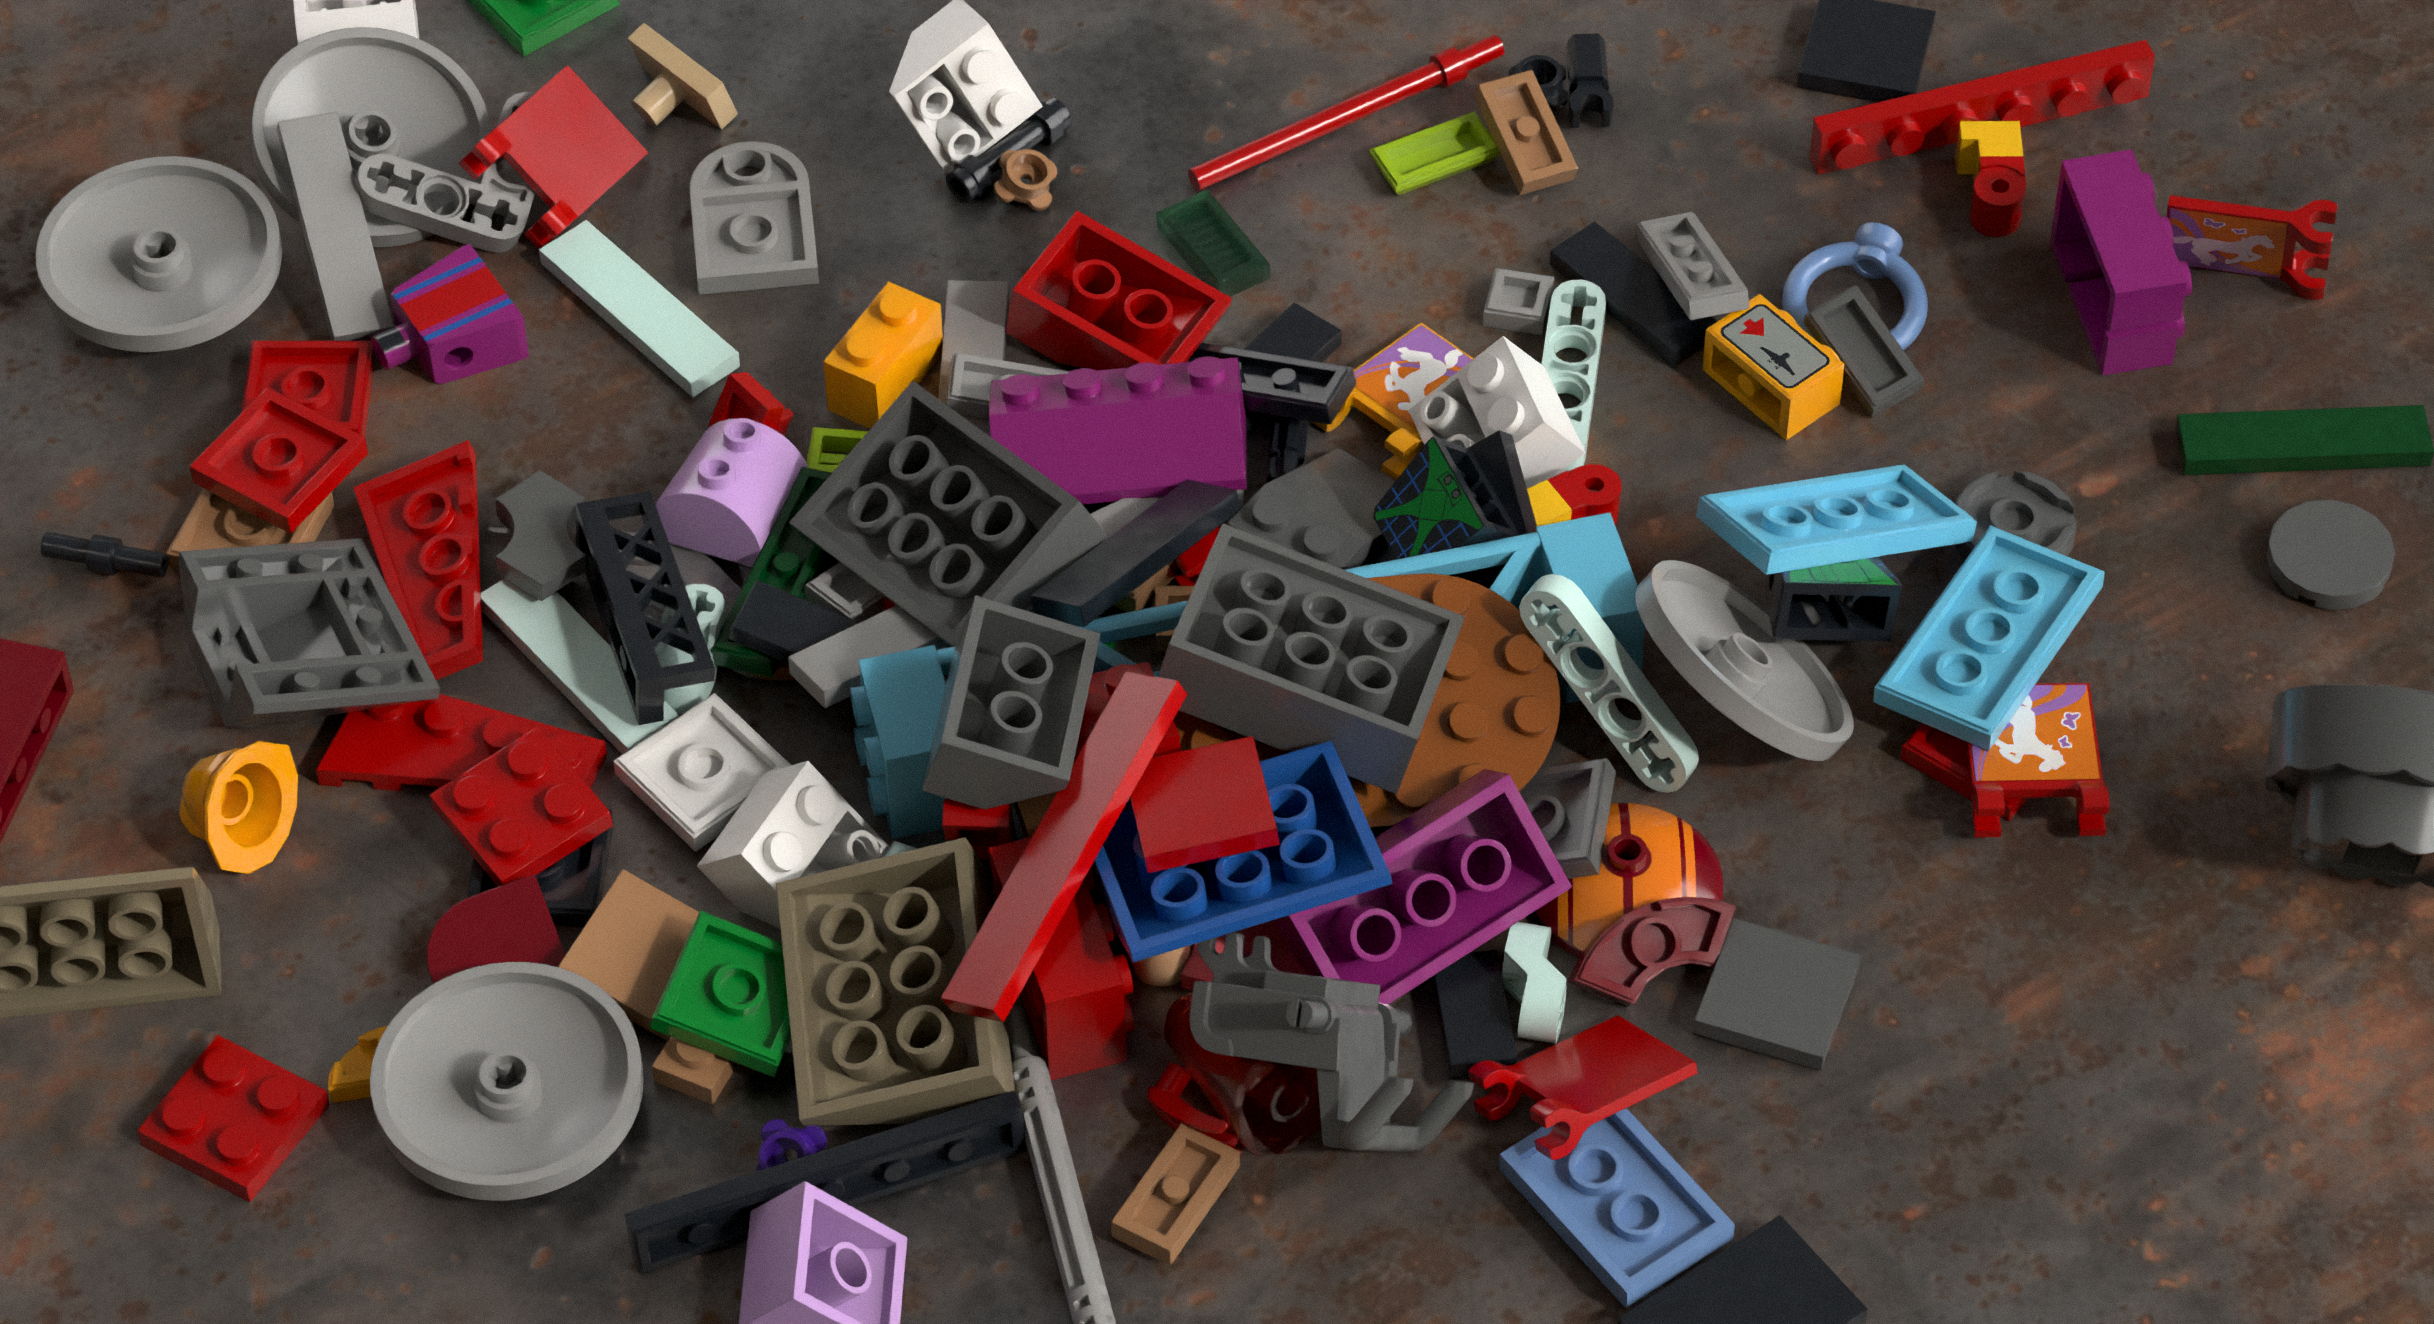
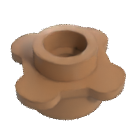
M1032 149L1009 150L1003 153L999 160V165L1003 169L1002 176L994 185L996 197L1003 202L1014 200L1019 203H1027L1033 210L1037 211L1048 208L1052 201V196L1048 191L1049 185L1057 176L1055 164L1042 153ZM1020 178L1028 179L1031 183L1025 184Z

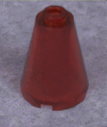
M1193 992L1177 999L1169 1008L1164 1025L1165 1041L1221 1120L1227 1123L1228 1129L1235 1136L1236 1141L1250 1153L1261 1156L1260 1151L1269 1149L1276 1155L1288 1153L1308 1140L1321 1126L1317 1068L1221 1055L1207 1051L1195 1041L1190 1030V1008Z

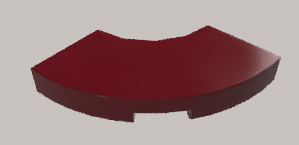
M1677 897L1656 901L1633 909L1615 919L1592 939L1576 962L1568 983L1628 1007L1636 1003L1647 982L1665 969L1681 965L1707 970L1715 968L1736 906L1709 898Z

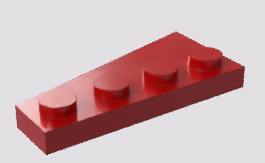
M466 440L353 487L387 588L436 680L483 661L476 453L470 441Z
M439 694V699L349 712L316 771L319 785L342 787L345 779L371 781L375 790L401 791L402 784L437 786V789L538 727L591 788L607 758V750L604 740Z

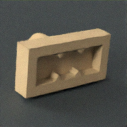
M643 23L627 38L642 69L654 78L631 101L634 110L649 125L656 127L682 101L686 102L721 130L738 115L723 82L647 24Z

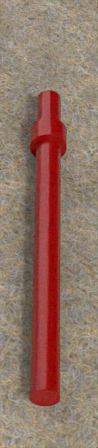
M1494 34L1460 50L1450 47L1430 56L1429 63L1190 168L1188 170L1189 180L1194 189L1200 191L1432 87L1440 85L1442 88H1447L1465 80L1469 71L1504 56V46L1500 38Z

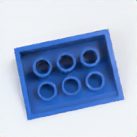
M1332 741L1260 761L1280 845L1147 873L1131 800L1127 801L1094 860L1091 869L1100 901L1105 903L1112 927L1132 962L1392 884L1391 874Z

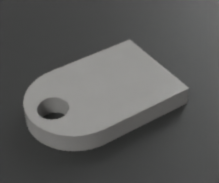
M756 141L730 144L706 156L695 168L690 180V201L699 295L819 284L809 178L806 168L799 158L783 147ZM743 167H757L762 170L753 176H740L734 173Z

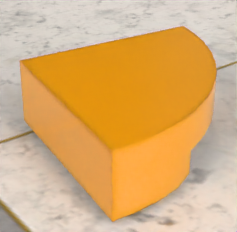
M388 1026L376 1028L357 1038L358 1044L352 1047L340 1061L334 1063L328 1081L331 1103L371 1097L370 1074L372 1061L379 1041Z

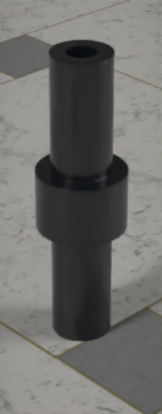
M46 532L41 541L40 550L42 556L86 564L87 570L91 572L115 575L118 570L163 578L168 568L167 553L124 546L120 538L94 534L91 539Z

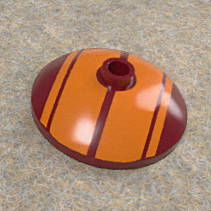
M1623 802L1611 803L1599 875L1568 879L1572 888L1543 905L1532 914L1539 926L1551 928L1550 939L1555 944L1579 958L1598 933L1615 919L1633 909L1656 901L1677 897H1702L1722 901V869L1716 853L1709 842L1698 830L1680 817L1648 805ZM1628 857L1632 858L1633 860H1623L1621 858Z

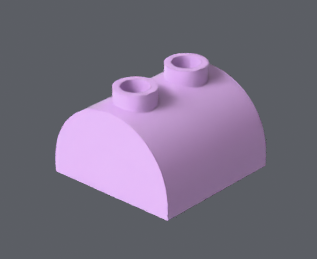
M727 419L713 424L702 435L655 504L669 543L752 567L772 531L801 468H808L805 459L798 449L779 432L751 419Z

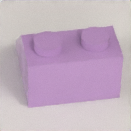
M802 1182L750 1212L739 1324H900L907 1237L810 1183Z

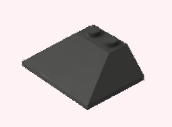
M362 538L180 551L178 563L189 651L226 727H253L265 723L288 722L439 699L440 687Z

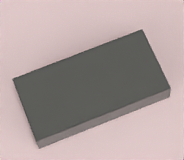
M1857 285L1805 314L1804 324L1815 340L1821 345L1829 346L1838 355L1840 361L1845 364L1843 379L1871 418L1923 389L1924 378Z

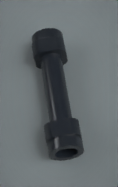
M1053 97L1045 102L1040 101L1043 107L1027 118L1024 125L978 159L968 154L956 163L954 169L946 174V183L952 194L963 203L980 198L992 189V177L1003 170L999 165V160L1003 153L1009 150L1031 149L1039 142L1050 146L1062 137L1064 131L1072 125V118L1066 106Z

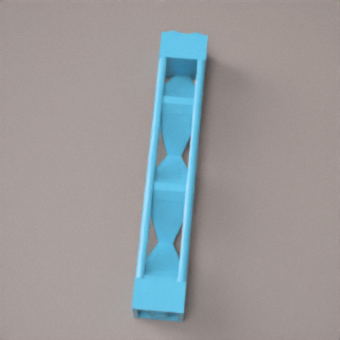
M1610 512L1537 526L1534 533L1346 569V571L1361 577L1373 578L1426 573L1453 575L1506 564L1489 589L1508 600L1518 610H1520L1519 606L1522 598L1539 578L1549 574L1562 575L1573 581L1581 589L1642 672L1645 625L1640 617L1635 600L1638 585ZM1188 601L1097 618L1087 626L1081 627L1101 634L1092 673L1106 671L1122 664L1135 665L1136 663L1103 643L1174 630ZM1555 604L1546 606L1549 610L1558 608ZM1572 629V631L1567 636L1571 637V635L1576 631V629ZM935 645L858 660L861 686L850 688L855 721L857 726H862L853 729L855 745L860 765H867L871 776L867 778V788L874 816L886 815L892 839L943 829V801L947 798L922 791V786L946 687L943 675L949 674L955 646L936 650ZM1586 647L1577 648V654L1585 665L1592 669H1604V663L1595 651ZM1556 668L1557 678L1566 703L1581 701ZM1160 671L1153 672L1154 676L1158 677Z

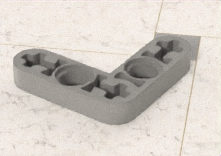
M521 92L508 98L497 120L496 127L535 93ZM382 153L371 155L365 159L355 177L364 210L466 245L470 243L473 247L495 253L508 251L517 244L527 223L535 191L525 181L518 184L508 183L498 175L496 165L501 161H506L504 158H499L482 174L480 183ZM378 175L389 179V188L386 193H380L375 190ZM410 184L417 186L411 204L404 202ZM430 192H443L454 201L456 210L448 215L436 214L426 206L424 196ZM469 203L476 205L471 215L470 223L462 220ZM493 213L504 216L502 231L491 228L492 221L490 218Z

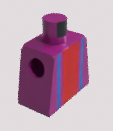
M470 243L460 247L396 287L390 295L396 326L371 337L374 352L385 370L416 358L431 381L438 384H445L529 357L523 315Z

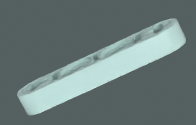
M1581 279L1561 283L1552 294L1541 365L1545 367L1557 394L1568 393L1580 399L1581 403L1579 405L1565 409L1585 452H1587L1605 324L1606 299L1604 292L1599 286ZM1573 307L1584 308L1582 326L1570 325ZM1564 348H1577L1585 352L1587 357L1582 361L1569 363L1559 359L1556 353ZM1586 453L1560 473L1583 466Z
M1549 574L1542 576L1525 594L1519 606L1520 617L1526 628L1638 778L1646 786L1656 791L1665 793L1677 791L1685 784L1699 762L1698 750L1693 740L1581 589L1573 581L1562 575ZM1555 604L1558 608L1549 610L1546 606ZM1572 629H1576V631L1571 635V637L1567 636L1572 631ZM1586 647L1595 651L1601 657L1604 669H1592L1585 665L1577 654V648ZM1615 698H1624L1633 702L1639 708L1642 720H1631L1623 716L1615 705ZM1648 731H1652L1646 738H1643ZM1668 757L1671 759V760H1667V761H1664V762L1661 760V759H1666V758H1668Z

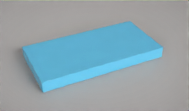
M1905 464L1704 495L1699 497L1696 514L1698 519L1766 575L1973 541L1977 524L1973 517Z
M1990 525L1874 687L1873 702L1989 751L2102 589L2105 572Z

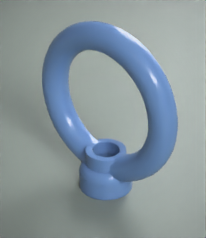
M1870 222L1858 228L1853 242L1830 244L1809 253L1794 266L1785 282L1782 306L1783 310L1795 319L1798 326L1813 337L1804 324L1805 314L1809 312L1806 302L1808 289L1817 277L1828 270L1841 266H1852L1857 273L1871 279L1887 276L1898 287L1904 301L1901 319L1890 332L1901 348L1905 350L1915 341L1925 324L1928 313V299L1926 289L1918 273L1907 261L1899 256L1903 247L1901 236L1887 225Z

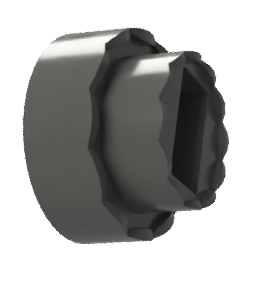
M2378 683L2377 686L2355 684L2308 685L2287 689L2277 694L2273 703L2265 787L2270 792L2280 793L2285 801L2295 806L2290 845L2291 857L2302 859L2303 863L2311 869L2325 870L2331 868L2338 875L2349 880H2364L2375 877L2384 884L2394 887H2408L2421 882L2430 888H2434V692Z

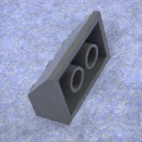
M975 595L955 645L922 791L986 810L1065 790L1071 776L1101 634Z

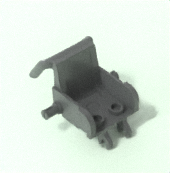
M1233 932L1227 934L1224 951L1220 954L1215 949L1217 937L1197 943L1201 958L1214 976L1213 982L1194 981L1190 1008V1030L1195 1041L1203 1049L1215 1054L1317 1068L1324 1146L1361 1151H1418L1428 1146L1440 1134L1470 1098L1474 1083L1449 1080L1411 1125L1390 1123L1392 1114L1407 1098L1413 1086V1079L1395 1077L1397 1076L1399 1037L1406 1035L1410 1031L1412 1019L1410 1014L1404 1009L1398 1010V1008L1394 1009L1390 1005L1378 1003L1381 985L1277 970L1271 963L1270 940L1265 936L1254 938L1253 951L1248 957L1243 952L1245 936L1242 933Z

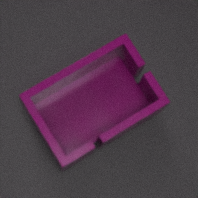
M2132 149L2062 160L2049 243L2065 282L2104 276L2103 278L2073 282L2069 285L2070 296L2102 376L2173 364L2177 338H2182L2185 332L2182 309L2184 298L2190 297L2192 293V278L2188 264L2184 260L2178 261L2173 249V231L2168 217H2160L2155 206V189L2150 174L2148 172H2141Z

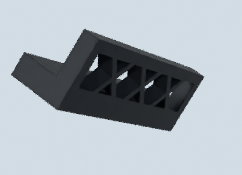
M647 491L576 503V547L586 554L585 575L638 725L664 721V690L712 682L715 678V667L651 492ZM641 515L644 523L635 536L611 527L609 520ZM636 556L660 567L650 580L626 570L627 566ZM652 600L676 611L667 624L642 615L643 610ZM667 645H670L692 655L694 662L661 667L658 656Z

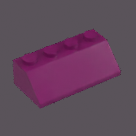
M1201 357L1192 362L1162 365L1145 362L1135 364L1129 368L1098 371L1081 368L1070 371L1067 374L1035 377L1028 374H1018L1003 380L991 381L989 406L991 438L1071 494L1081 504L1114 502L1122 498L1164 497L1187 479L1235 490L1247 489L1246 415L1238 357L1226 359Z
M1483 769L1375 837L1391 874V885L1278 918L1274 922L1295 959L1308 975L1381 985L1378 1003L1388 1005L1569 890L1572 886L1510 775Z

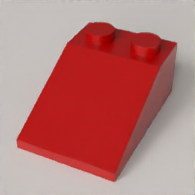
M1077 210L1013 288L1005 333L1058 363L1093 369L1095 371L1129 368L1135 364L1145 362L1157 365L1184 363L1188 361L1231 306L1232 298Z

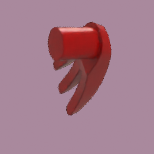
M1169 1063L1155 1086L1149 1087L1146 1099L1154 1112L1172 1130L1176 1131L1182 1123L1240 1151L1241 1156L1242 1151L1234 1147L1239 1142L1238 1138L1225 1132L1230 1127L1227 1122L1199 1111L1180 1098L1192 1076L1182 1066Z

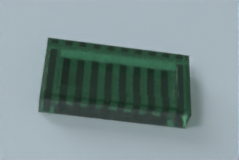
M1208 189L1156 212L1158 229L1201 281L1231 297L1270 279V263Z

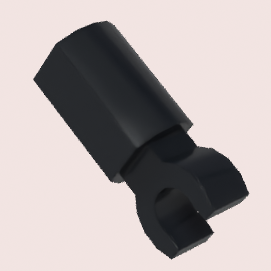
M1573 34L1566 44L1570 92L1569 123L1572 128H1579L1580 114L1587 110H1593L1601 115L1603 127H1610L1613 121L1614 103L1613 97L1608 92L1609 79L1605 41L1600 34Z

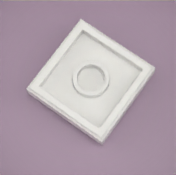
M715 693L613 761L615 775L695 852L720 835L764 773L791 766L788 761Z

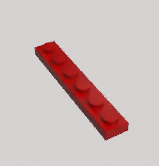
M2142 40L1813 117L1809 159L1817 175L1957 143L1960 121H2020V128L2027 125L2061 117H2071L2082 112L2116 104L2130 103L2137 99L2149 97L2155 54L2147 40Z

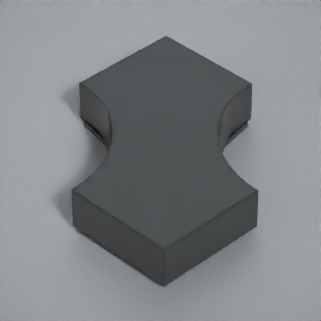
M539 470L496 498V516L513 535L508 546L496 556V573L540 601L545 600L585 573L586 554L581 552L569 537L571 530L576 526V503L585 502V497Z

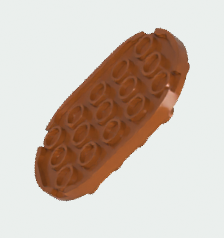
M1426 573L1366 578L1465 616L1397 794L1347 775L1373 835L1382 834L1483 769L1509 774L1520 793L1542 767L1552 746L1560 714V691L1556 668L1526 628L1520 617V610L1496 592L1480 584L1454 576ZM1179 710L1173 719L1180 735L1181 751L1246 737ZM1254 739L1259 761L1288 753Z

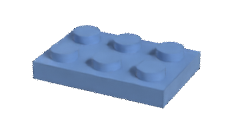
M1627 1108L1590 1125L1583 1133L1576 1147L1561 1159L1551 1160L1535 1148L1534 1140L1548 1135L1554 1125L1547 1129L1544 1127L1538 1129L1499 1155V1170L1625 1308H1628L1734 1238L1735 1224Z

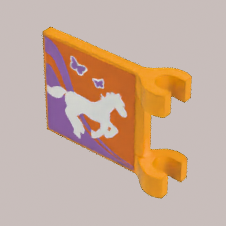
M1420 323L1353 370L1357 384L1332 424L1311 422L1325 432H1330L1341 424L1353 406L1392 433L1385 440L1384 447L1392 452L1394 456L1382 463L1381 471L1397 480L1424 446L1409 410L1474 358L1423 323Z

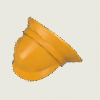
M257 741L245 748L238 747L201 759L186 774L180 799V818L189 833L207 842L219 869L250 874L271 863L289 836L297 808L298 774L289 745Z

